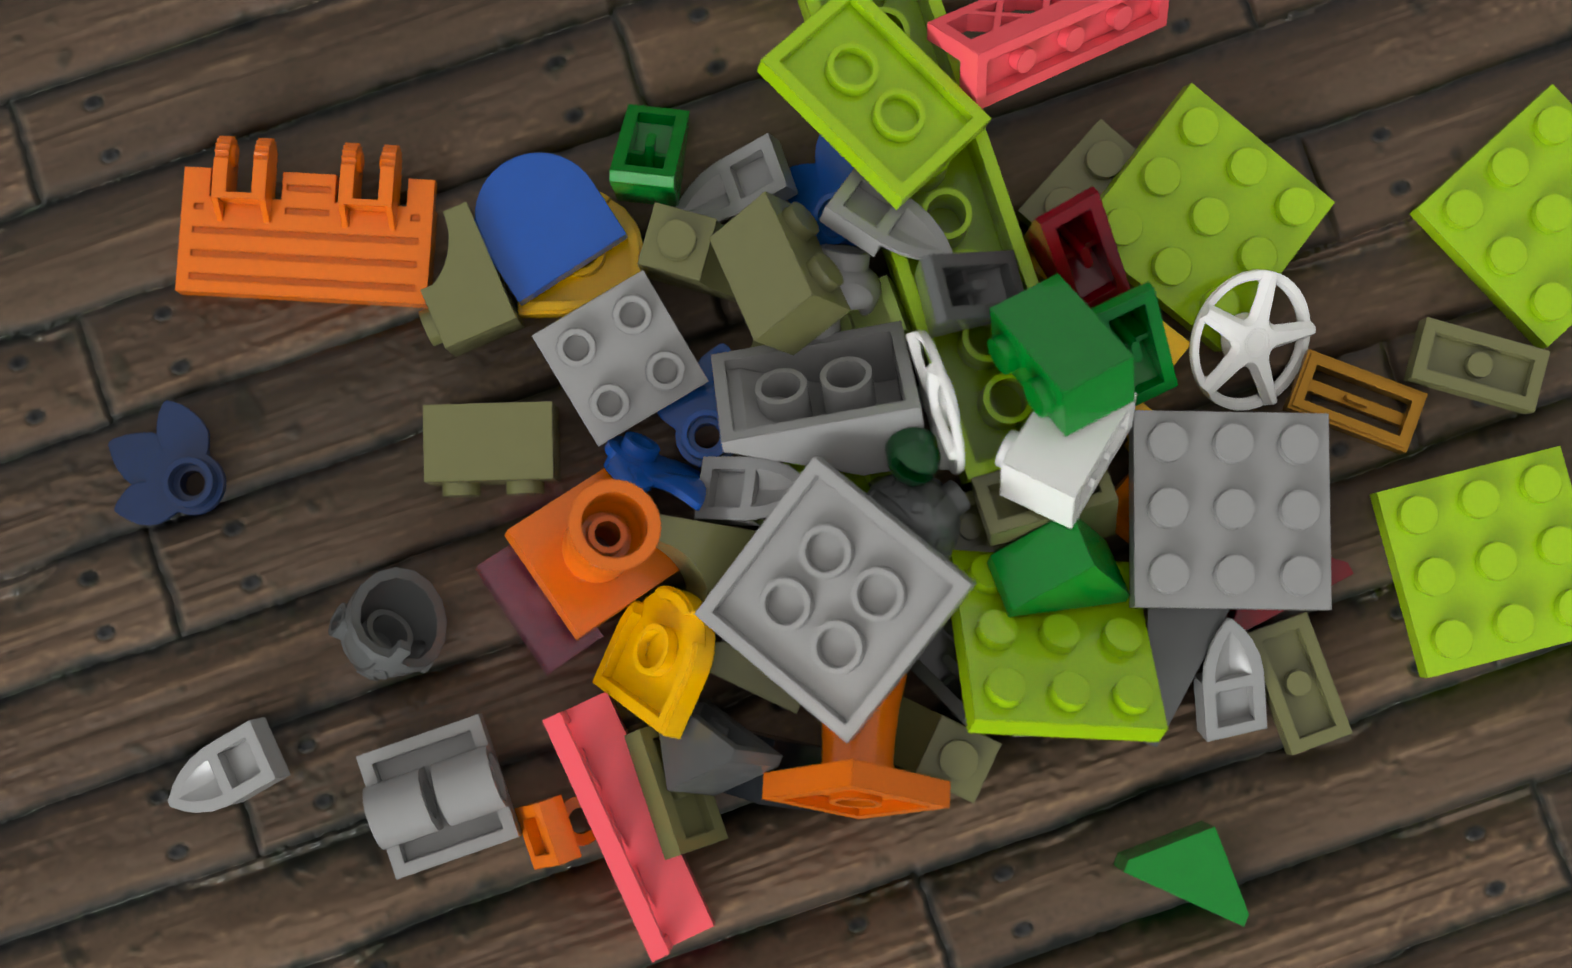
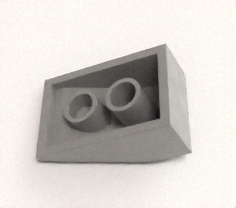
M902 321L835 332L827 338L811 341L794 356L766 345L711 354L723 452L807 466L814 456H821L840 472L864 476L890 471L885 454V445L894 433L909 427L924 428L921 404Z

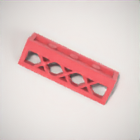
M978 0L927 22V40L960 61L959 87L983 109L1167 26L1169 0ZM1015 10L1035 11L1031 14L1010 13ZM966 31L987 32L973 39L962 34Z
M603 692L542 720L651 962L669 955L673 945L714 927L715 921L684 854L668 860L664 858L624 737L629 733L613 698Z

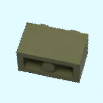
M765 191L714 233L709 240L754 341L794 356L849 313L851 309L840 288L843 284L842 274L835 263L823 253L816 234L819 232V226L813 215L801 203L796 201L789 203Z
M552 401L423 405L424 482L435 487H442V497L450 498L481 496V485H506V495L510 496L544 495L545 484L561 483L559 408Z

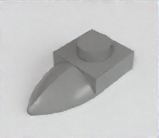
M766 133L715 162L702 172L687 188L676 208L716 218L717 222L720 223L734 218L765 191L785 201L799 193L780 141L771 134Z
M855 168L826 205L819 219L821 223L873 257L881 247L898 255L920 260V258L930 254L953 253L942 229L925 209L909 198L896 210Z
M751 456L703 457L700 480H702L706 487V497L699 511L695 510L694 519L719 525L761 526L763 519L770 515L800 473L782 462Z
M1226 618L1209 645L1203 664V672L1197 673L1193 678L1197 731L1206 742L1267 729L1265 678L1261 656L1249 634L1232 618Z
M266 718L248 720L193 755L179 772L168 798L169 806L192 813L213 812L230 805L245 802L290 776L289 769Z

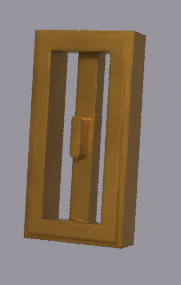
M1308 349L1302 359L1299 372L1290 386L1293 387L1291 394L1286 398L1282 410L1289 413H1329V428L1400 455L1407 453L1428 394ZM1315 370L1405 403L1408 405L1405 414L1312 379ZM1307 393L1396 426L1399 428L1397 435L1304 399Z

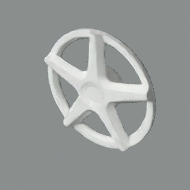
M1265 269L1249 270L1223 282L1206 299L1192 328L1189 343V359L1198 387L1212 402L1221 407L1237 411L1251 410L1263 405H1274L1277 403V397L1292 383L1299 372L1304 354L1308 350L1310 336L1316 333V327L1310 321L1307 302L1295 283L1286 276ZM1255 280L1259 282L1250 313L1244 312L1234 316L1214 306L1225 293L1237 285ZM1276 286L1282 289L1290 299L1297 322L1272 324L1269 321ZM1204 324L1209 325L1221 335V348L1225 355L1208 376H1204L1199 358L1200 339ZM1295 342L1293 353L1287 366L1280 376L1273 381L1269 361L1270 352L1274 348ZM1243 367H1247L1250 370L1258 391L1257 394L1244 398L1227 397L1217 392L1224 383Z
M916 330L905 336L918 378L919 386L917 391L920 404L926 412L930 430L937 438L941 455L939 469L950 470L952 474L956 475L965 468V450L956 395L931 337L925 330ZM923 347H925L931 360L927 368L924 361ZM949 426H951L952 434L948 429Z

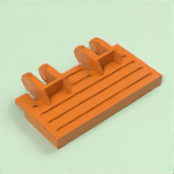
M219 136L217 138L214 149L213 169L185 166L175 291L180 294L428 308L420 290L433 284L438 215L435 211L437 182L436 180L408 179L407 206H400L403 161L399 145H384L379 162L378 200L361 199L365 157L361 143L345 142V145H343L340 179L334 174L283 172L281 200L275 199L278 147L273 138H258L256 140L253 153L251 193L237 192L240 151L234 136Z

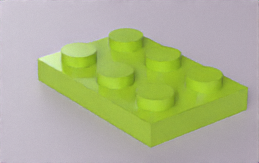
M829 0L764 56L757 69V72L896 210L975 139L991 120V117L872 0Z

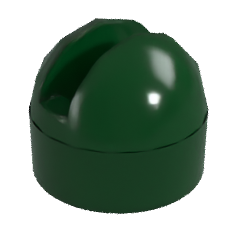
M909 427L899 430L887 440L885 445L889 470L897 481L907 486H923L932 480L934 474L939 469L941 455L937 438L931 431L925 428Z

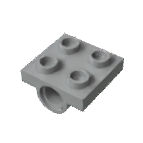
M641 270L532 335L598 447L709 382L644 270Z
M482 713L356 756L366 786L362 792L366 818L377 844L381 849L387 850L396 880L522 835Z

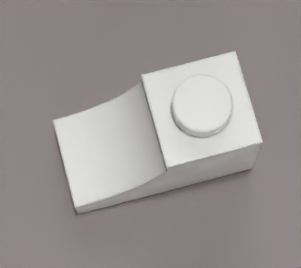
M1135 393V401L1066 437L1049 417L1041 418L1033 411L1020 433L1011 430L1007 434L997 453L995 466L1001 468L1000 495L1072 529L1132 428L1137 393Z

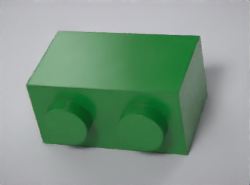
M1059 274L990 308L992 337L987 340V346L994 364L1004 375L1013 374L1023 386L1026 399L1033 411L1041 418L1048 416L1065 437L1135 401L1134 355Z

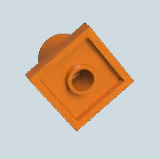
M605 468L507 529L504 535L576 641L628 607L635 600L640 599L680 572L676 564L664 552L656 548L661 534V520L658 509L651 497L635 484L614 479ZM595 536L604 539L609 547L599 544Z
M907 674L904 675L853 741L846 743L821 722V764L764 773L762 799L855 819L950 808L951 781L894 768V749L899 710Z

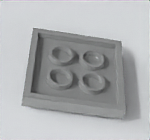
M1134 410L1133 424L1129 431V608L1332 610L1329 413Z
M814 456L694 615L842 740L849 743L855 739L977 583L821 456Z

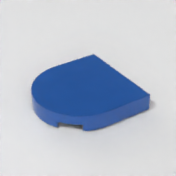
M527 153L504 162L486 179L476 201L475 221L494 265L521 306L628 239L626 232L590 177L572 161L555 154Z

